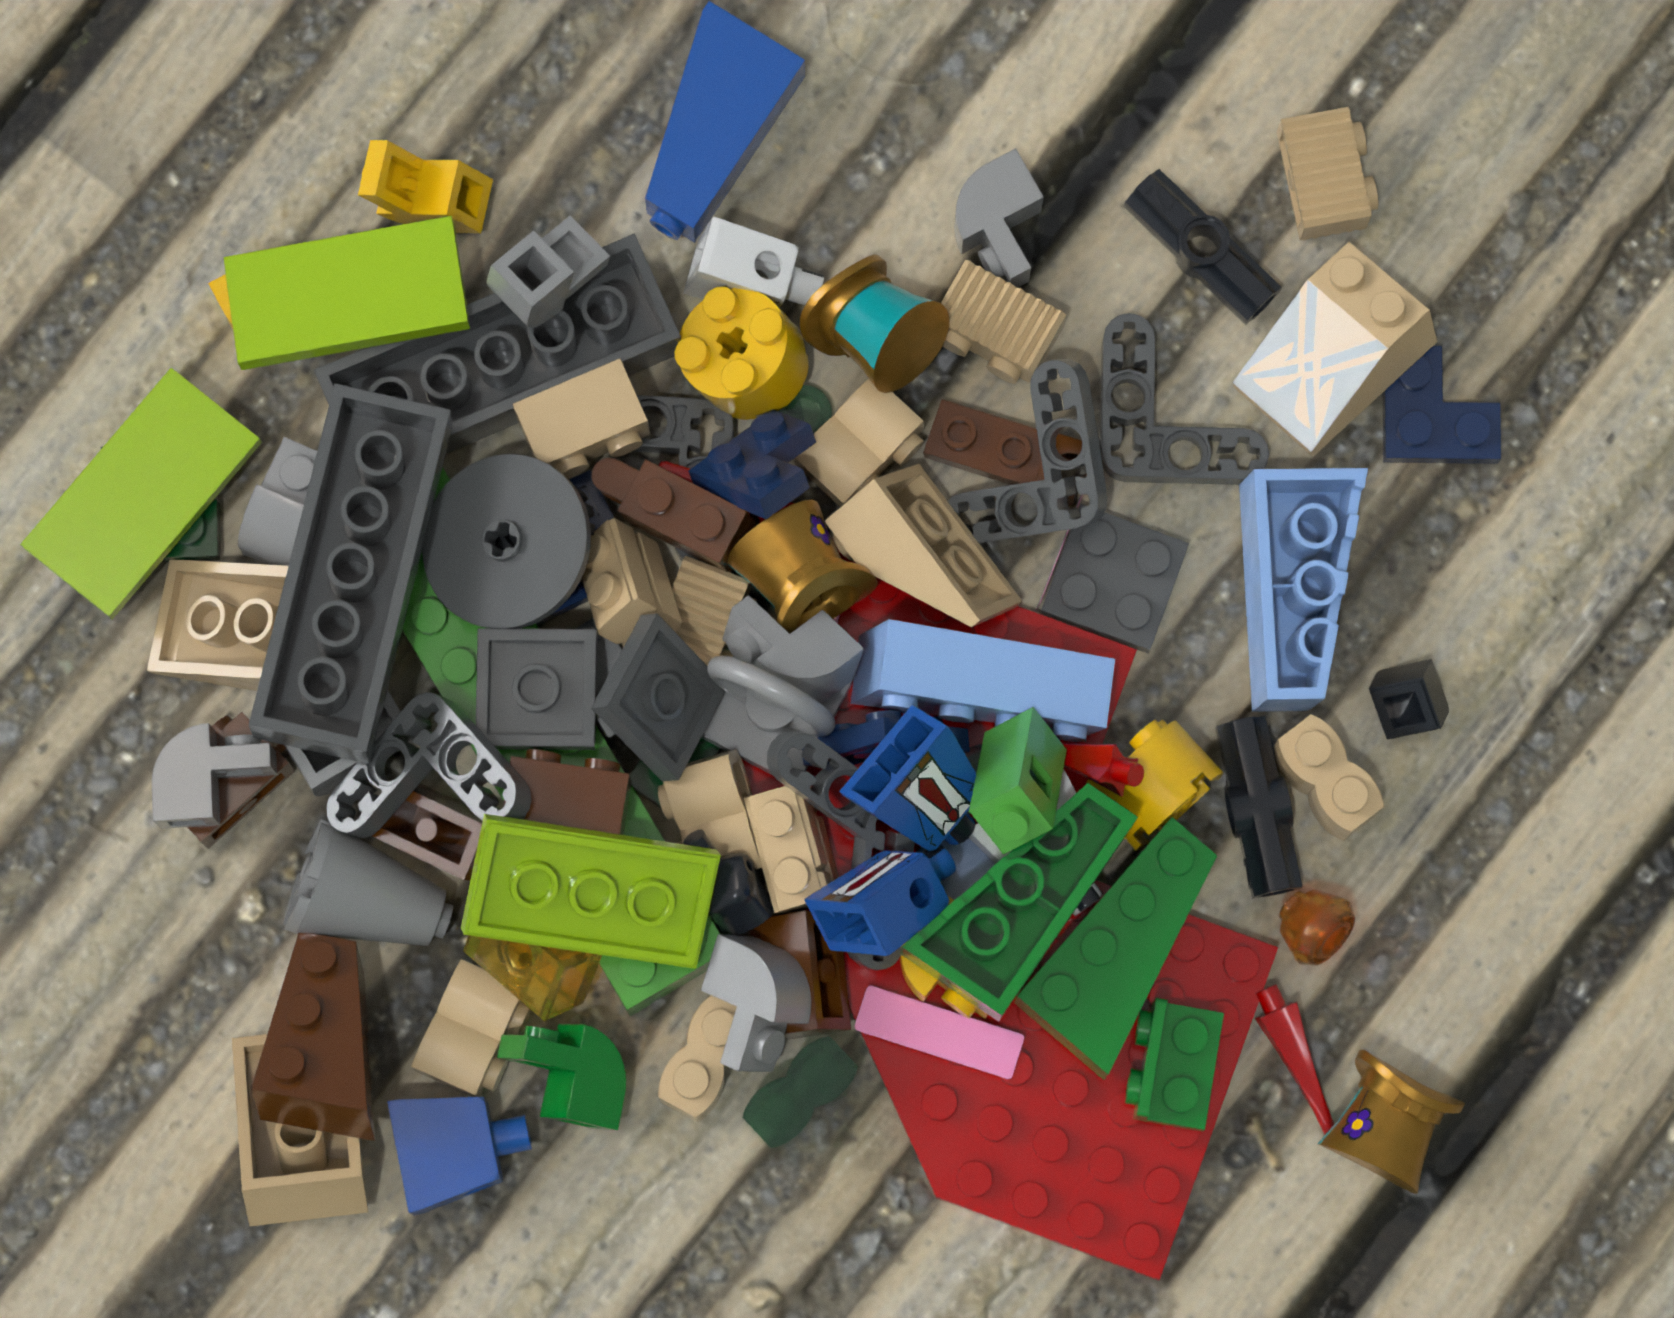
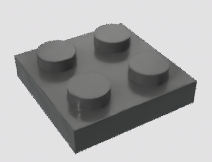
M1080 504V507H1079V509H1078L1079 512H1080V517H1081V508L1085 507L1086 505ZM1104 513L1096 523L1071 529L1040 614L1149 654L1189 543Z
M658 613L641 615L591 709L661 781H675L680 779L725 691L710 679L707 673V665Z
M478 628L476 726L495 748L511 750H595L596 713L591 707L596 699V629Z

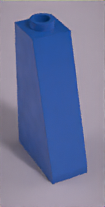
M708 1L702 11L645 196L647 214L652 216L649 222L654 228L671 239L678 240L682 235L694 243L805 78V59L711 1Z

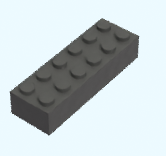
M634 233L602 247L610 255L607 266L567 298L563 309L558 314L537 327H527L493 293L467 304L470 329L364 348L314 369V372L328 404L330 403L334 383L451 410L452 430L446 454L518 424L513 403L617 359H621L627 375H633L675 357L674 351L678 341L681 340V336Z
M334 383L249 721V728L253 738L370 764L452 430L451 410Z

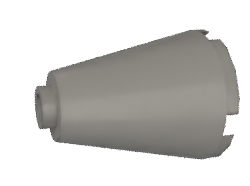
M319 819L305 851L307 857L301 872L298 871L284 918V930L294 934L313 933L335 938L428 946L433 936L444 937L453 912V905L445 903V889L362 839L339 832L332 827L330 822Z

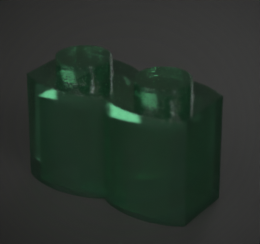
M830 1036L817 1039L797 1054L789 1066L786 1077L769 1082L754 1094L744 1110L743 1123L771 1153L783 1150L795 1143L805 1133L812 1122L815 1112L833 1106L847 1094L857 1076L858 1066Z

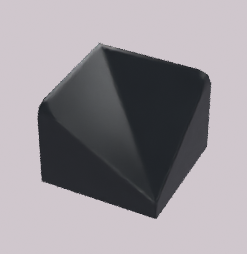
M1432 659L1380 670L1376 673L1369 687V692L1387 740L1441 729L1449 713L1448 703Z

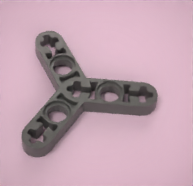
M787 731L778 735L771 742L767 751V765L771 774L786 787L854 835L851 870L873 857L871 856L872 848L882 851L885 848L891 851L914 852V841L895 829L887 830L885 834L876 830L875 825L878 818L852 801L842 808H835L830 802L829 788L831 783L842 775H847L851 778L858 770L856 766L818 738L803 732ZM981 744L969 747L970 752L965 753L976 773L982 748ZM791 748L803 749L801 756L814 767L822 769L816 777L800 769L792 768L790 770L793 762L787 757V753ZM901 947L889 956L847 953L859 965L874 970H883L891 967L898 961Z

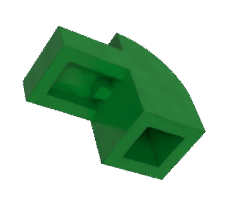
M558 1024L557 1031L526 1026L524 1035L501 1036L497 1058L549 1070L540 1117L590 1129L618 1130L626 1092V1072L618 1049L605 1034L588 1025Z

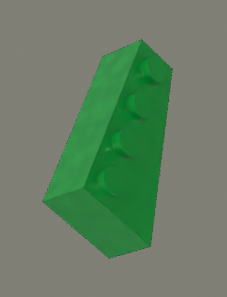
M1087 783L1056 811L1052 830L1013 849L999 860L960 897H957L935 919L901 947L900 954L999 1022L1125 839L1138 817Z
M1171 817L1025 986L1014 1002L1103 1080L1109 1075L1217 858V855L1173 817Z

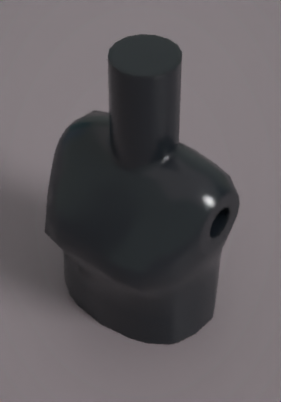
M702 829L690 833L683 842L684 845L716 849ZM732 853L720 856L708 915L717 924L722 934L740 935L764 923L771 917L774 910L770 895L761 883L751 858L743 853Z

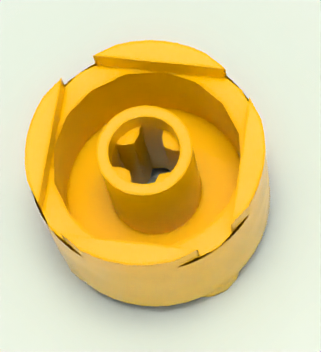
M723 286L715 287L708 291L703 301L690 312L680 331L681 340L678 341L674 351L675 360L689 383L714 406L731 414L733 418L742 420L756 419V415L763 414L772 409L779 411L787 406L801 390L809 369L808 355L806 354L803 336L799 328L770 298L760 292L737 288L729 289Z
M1153 720L1131 739L1129 744L1135 751L1128 757L1138 758V764H1141L1144 769V778L1136 787L1125 785L1123 797L1088 779L1086 784L1089 783L1138 817L1125 837V840L1136 852L1150 843L1143 836L1144 832L1149 836L1156 829L1160 831L1171 817L1177 821L1210 790L1203 781L1205 777L1210 781L1219 780L1224 774L1176 720L1169 724L1164 720L1159 722Z

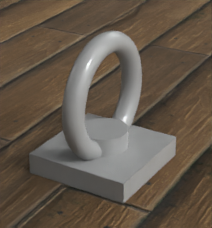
M716 656L708 662L707 673L710 679L723 689L725 693L701 738L725 751L737 749L742 760L771 774L767 765V751L771 742L778 735L787 731H799L816 738L830 735L836 725L835 716L848 694L852 682L828 700L819 703L792 684L757 666L736 659L734 656ZM747 688L785 709L773 707L759 701L746 691ZM791 748L788 751L787 757L793 762L790 770L796 768L806 771L809 767L803 765L802 750Z

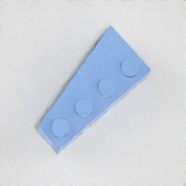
M1368 468L1254 469L1239 484L1252 712L1309 711L1325 699L1339 627L1337 624L1342 596L1345 595L1349 574L1347 566L1352 541L1356 536L1359 520L1357 513L1361 492L1365 488Z
M891 619L859 635L858 643L864 650L854 676L850 704L879 707L905 713L913 705L927 714L938 715L939 718L962 723H970L974 720L994 722L995 727L1034 707L1059 740L1084 742L1087 735L1107 728L1115 665L1114 658Z

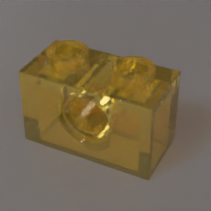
M468 935L463 949L464 953L543 1021L584 1003L602 955L470 935Z

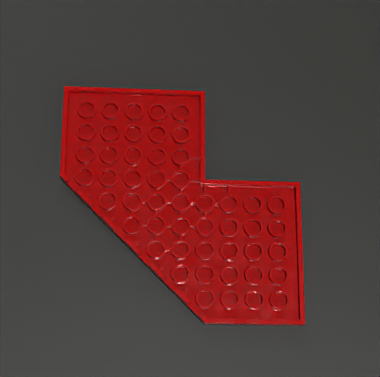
M838 550L841 559L847 562L855 563L854 561H851L847 559L845 556H843ZM877 577L878 585L876 589L839 615L837 624L857 643L859 642V635L891 619L1114 658L1115 665L1107 728L1087 735L1084 742L1060 740L1062 744H1103L1137 649L1019 606L970 627ZM851 681L852 686L835 716V724L851 723L859 725L866 722V714L885 711L886 709L850 704L853 681ZM928 714L932 717H938V715ZM943 719V724L947 726L968 729L969 747L982 745L984 733L995 727L994 722L974 720L970 723H962ZM742 760L752 795L785 786L773 775ZM809 766L806 772L816 777L822 769ZM1065 767L1063 768L1077 793L1086 785L1088 779ZM847 775L837 777L829 788V799L835 808L845 807L851 802L839 792L850 779ZM818 810L816 813L817 816L823 817L838 876L840 877L851 870L854 835ZM877 819L876 830L885 834L887 830L893 829ZM915 843L914 852L921 848L917 843ZM872 848L871 856L883 851ZM1097 880L1094 882L1103 895L1112 887ZM1101 898L1078 915L1074 916L1072 914L1020 992ZM1188 914L1141 1010L1151 1011L1154 999L1161 998L1168 1000L1167 1003L1224 1013L1206 1126L1203 1132L1133 1119L1135 1105L1126 1104L1125 1095L1130 1069L1141 1070L1145 1046L1134 1045L1139 1014L1105 1080L1100 1078L1014 1003L1017 996L999 1022L990 1015L984 1019L976 1012L970 1017L1020 1033L1024 1036L1015 1070L1010 1079H1005L860 1032L936 1199L1159 1281L1259 1003L1255 993L1264 990L1279 947ZM843 952L849 1009L855 1022L868 986H874L921 1001L911 991L904 979L900 958L887 969L874 970L857 964L849 957L847 952ZM938 984L924 1001V1003L958 1013L941 999L946 990Z

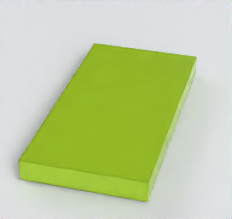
M452 216L223 257L237 362L241 370L470 329L455 224Z
M170 368L20 545L113 620L261 445L262 441L173 368Z
M484 814L461 930L464 935L696 969L721 855L717 849Z

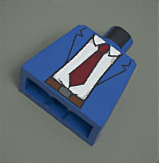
M913 705L910 706L839 791L844 797L928 851L937 849L943 840L951 845L961 844L972 835L975 829V821L968 811L976 772L950 728Z
M939 845L937 849L932 851L925 849L921 853L886 850L874 855L804 900L830 950L889 956L935 919L949 905V898L941 882L955 873L956 866L952 856L942 845Z

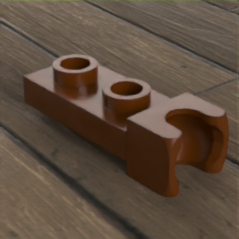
M941 400L923 451L924 458L1009 485L1044 480L1037 429L950 401ZM1058 433L1056 448L1062 457L1073 460L1082 450V440ZM1075 492L1074 495L1067 497L1068 506L1076 504L1077 494Z

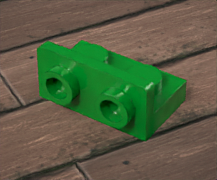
M1155 998L1152 1002L1151 1011L1140 1010L1134 1045L1145 1046L1141 1070L1130 1069L1125 1103L1135 1105L1134 1120L1203 1132L1206 1126L1224 1013L1167 1003L1168 1000Z

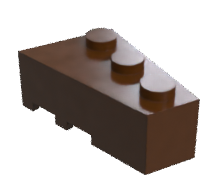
M298 933L251 1086V1092L260 1120L375 1141L371 1098L372 1083L368 1053L369 1038L365 978L356 941L313 933Z

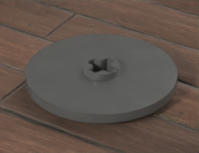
M502 454L481 459L457 473L444 486L433 503L422 548L423 563L428 581L438 599L456 616L476 626L490 629H520L533 625L559 609L579 584L590 553L591 529L589 516L575 486L565 475L551 465L536 458L518 454ZM509 533L516 537L517 542L514 548L508 547L503 551L496 547L498 536L505 537Z

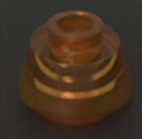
M1312 889L1306 893L1302 891L1294 893L1285 902L1279 913V918L1282 920L1280 933L1295 961L1300 965H1320L1326 962L1346 942L1355 924L1354 910L1349 900L1317 889Z

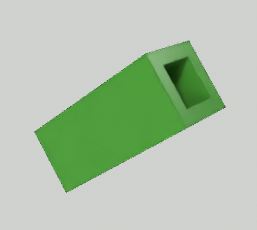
M1034 707L984 733L969 812L1003 854L1052 830L1054 826L1067 749Z

